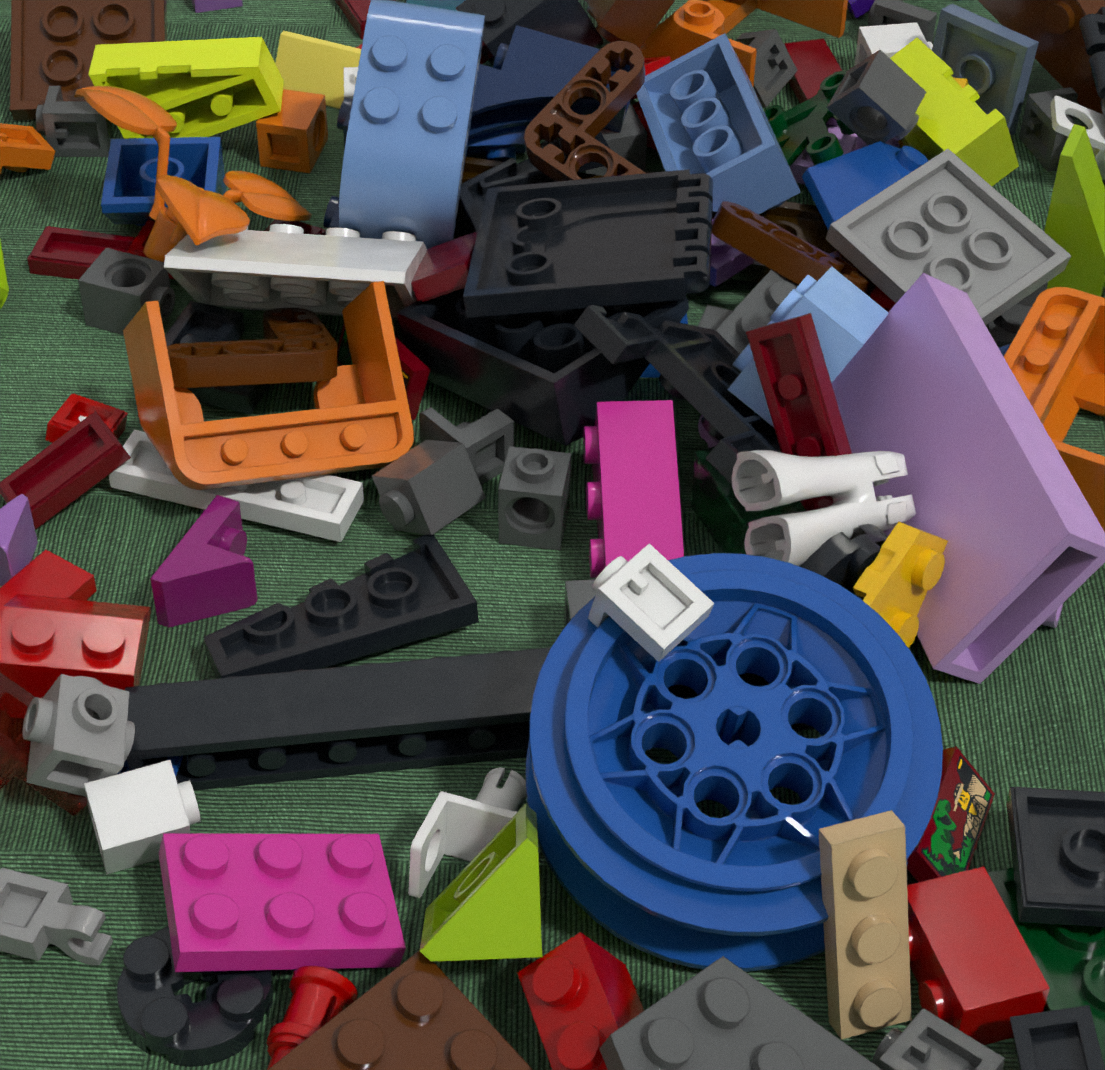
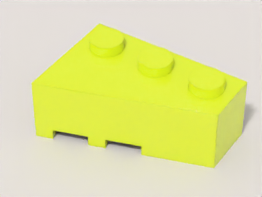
M262 37L95 45L88 73L94 86H112L131 90L159 104L177 122L175 131L168 132L170 138L210 137L281 111L284 80ZM117 126L124 139L154 138L152 135L134 133Z
M915 38L890 58L926 91L923 100L915 112L919 115L918 122L901 139L904 145L917 149L928 160L949 149L991 186L1019 167L1005 117L996 108L989 114H986L975 102L980 98L978 92L969 84L962 88L951 76L954 74L951 67L919 38Z

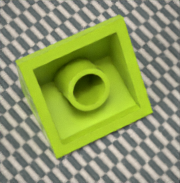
M527 804L511 818L426 908L420 952L431 962L542 957L537 813Z

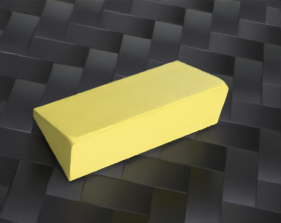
M283 31L280 34L275 62L284 80L283 89L325 95L326 106L340 109L344 100V67L359 66L361 49Z

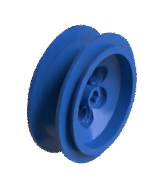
M711 553L671 559L668 561L715 604L709 617L658 662L610 616L597 628L588 619L595 597L582 607L564 627L545 659L533 694L525 766L527 804L537 813L538 844L557 880L575 903L607 931L640 951L668 962L697 969H705L722 956L745 972L773 969L800 962L825 951L823 922H826L829 916L822 900V873L819 848L820 828L892 810L905 825L906 861L918 845L934 810L942 776L943 745L935 701L921 668L900 636L875 610L841 585L808 569L762 556ZM745 673L757 674L763 677L769 685L762 687L751 686L744 682L739 675ZM673 685L687 686L693 689L698 696L690 699L679 698L670 693L667 688ZM795 723L810 725L819 732L821 737H802L792 730L790 725ZM652 748H664L671 751L678 758V761L670 764H660L652 761L645 754V751ZM777 787L791 789L800 796L803 802L795 805L781 803L774 798L770 790ZM703 800L720 802L729 810L730 815L722 818L709 817L699 810L696 803Z

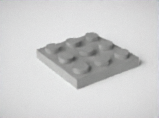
M946 149L830 224L826 240L895 303L899 301L921 274L925 273L966 292L985 325L1063 272L1071 258V255L949 149Z

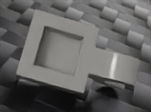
M6 868L0 869V951L39 961L47 946L51 943L81 963L100 965L113 939L110 935L98 933L106 919L105 913L90 906L72 905L73 899L68 884Z

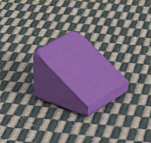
M22 493L0 508L1 586L30 563L38 544L29 500Z

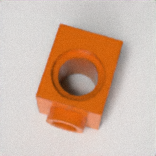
M283 89L281 111L256 121L261 167L311 173L328 140L325 95Z

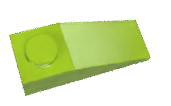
M1074 124L1060 154L1044 232L1071 255V258L1065 270L1047 282V289L1068 287L1101 297L1105 288V187L1085 126Z

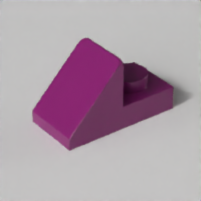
M216 495L150 578L158 624L170 628L245 609L256 604L258 597L254 564L250 558L243 556L247 546V534L242 528L240 503L238 501Z

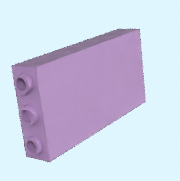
M922 273L892 307L887 317L831 384L852 454L891 451L903 454L905 457L908 475L891 478L889 482L874 486L873 483L875 497L892 495L895 498L912 494L916 515L904 524L948 540L943 552L945 564L942 575L937 584L927 591L917 615L919 619L917 636L932 668L980 684L1105 563V532L968 294ZM894 528L885 530L883 532L887 536H889V534Z

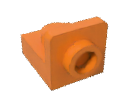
M0 123V174L2 167L15 172H26L29 168L51 169L56 151L33 126Z

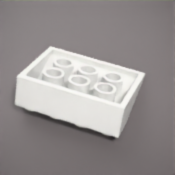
M273 224L270 225V231L248 230L247 227L243 232L217 236L197 246L190 236L186 235L165 255L164 268L200 303L222 308L263 311L275 308H302L311 310L315 314L343 316L342 310L372 282L384 281L391 319L398 320L397 312L417 301L411 282L427 248L424 242L416 241L415 235L405 232H384L382 239L360 238L358 231L347 228L326 229V235L304 234V229L299 226Z

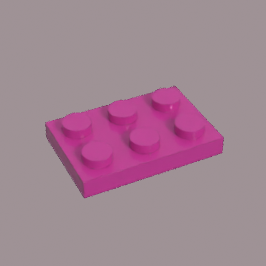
M163 833L158 854L175 972L294 970L310 965L327 969L400 966L406 946L379 834Z

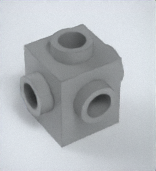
M61 674L43 698L35 697L31 701L25 715L22 735L23 739L31 741L26 783L86 797L84 783L116 775L123 768L124 762L131 751L135 736L134 723L127 721L130 692L103 685L102 682L92 677H72Z

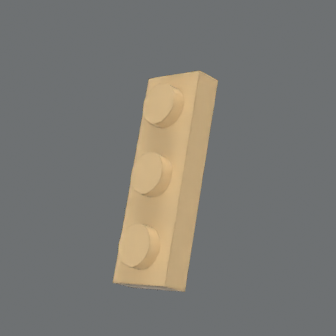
M891 810L820 828L819 848L822 873V901L829 916L827 921L823 922L829 1023L842 1040L911 1021L905 825Z

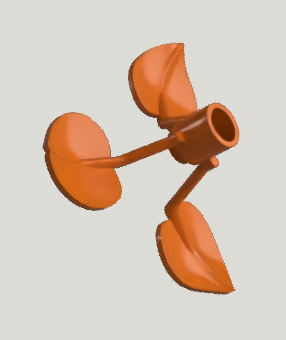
M91 86L76 90L74 97H84L92 108L113 124L134 133L152 135L158 143L154 204L149 214L155 220V224L143 249L144 254L149 259L164 262L165 255L186 235H189L197 246L217 236L245 231L250 223V219L235 204L237 202H243L249 210L271 219L283 221L310 220L312 214L302 207L286 190L274 182L251 172H227L223 182L230 190H227L223 195L208 190L205 191L203 188L197 187L183 178L167 175L170 135L168 132L175 131L177 122L164 108L139 93L123 88Z

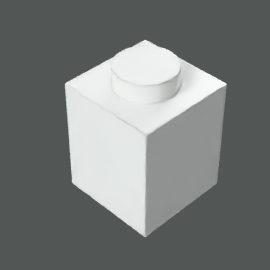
M171 760L84 783L88 809L106 875L159 860L158 853L163 833H190V825L201 822L190 780L177 784Z

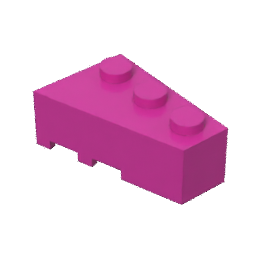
M673 400L597 402L595 426H584L583 430L584 463L592 464L593 482L586 483L587 520L597 521L598 539L589 540L590 577L597 578L603 569L619 556L624 557L629 562L648 544H651L667 560L684 557Z

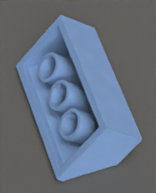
M726 33L645 76V82L636 95L665 171L690 169V174L705 173L709 175L714 182L713 211L717 212L721 203L728 201L761 214L766 210H772L781 206L786 200L801 193L751 81Z

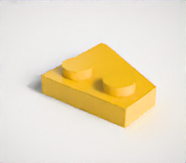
M898 521L882 544L878 556L864 570L853 586V590L856 595L863 597V601L894 629L909 648L918 632L919 619L917 615L926 593L937 584L942 575L945 564L943 552L948 540Z

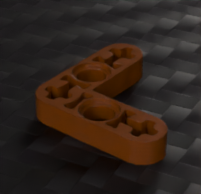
M615 41L605 45L529 123L525 129L524 141L529 162L535 168L556 182L580 180L581 178L577 175V171L581 166L590 162H598L608 169L603 177L645 173L594 138L641 89L645 82L644 57L642 51L635 44L627 41ZM626 64L630 65L629 72L622 70V68L625 67ZM612 66L620 69L611 77ZM608 83L610 87V92L605 87ZM583 97H592L600 103L599 108L588 115H579L570 109L573 102ZM559 138L561 149L553 144H548L543 149L540 146L542 139L552 142ZM564 154L568 156L566 163L564 160Z
M723 201L712 221L711 232L715 237L798 285L808 274L818 281L832 266L869 297L876 287L871 280L839 251L827 254L741 205Z
M275 308L263 313V340L180 343L167 346L174 387L197 388L329 380L337 376V342L317 315L311 310Z

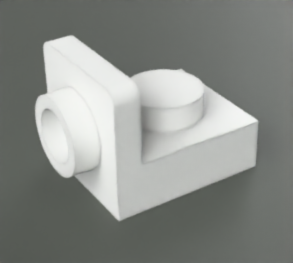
M648 544L629 562L624 557L619 556L598 575L592 585L596 596L588 619L598 628L610 616L659 662L709 617L715 603L651 544Z

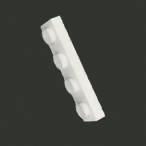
M134 430L123 445L131 458L109 474L110 486L112 488L204 510L216 495H220L240 503L242 519L342 542L364 501L362 482L328 474L207 490L191 489L175 478L145 432Z

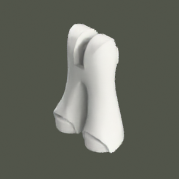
M753 450L738 453L732 472V487L736 498L745 507L746 511L770 509L820 496H831L833 498V504L828 507L764 517L748 523L749 528L744 541L746 554L768 557L801 566L823 543L841 532L851 540L859 535L866 534L859 525L873 524L882 531L894 528L898 521L901 523L907 522L916 515L912 494L895 498L892 495L875 497L873 483L874 486L889 482L891 478L908 475L904 455L891 451L860 452L824 457L796 456L771 450Z

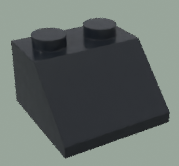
M465 0L456 7L457 11L485 15L481 52L493 66L500 44H510L516 25L594 48H599L604 44L603 39L578 0Z

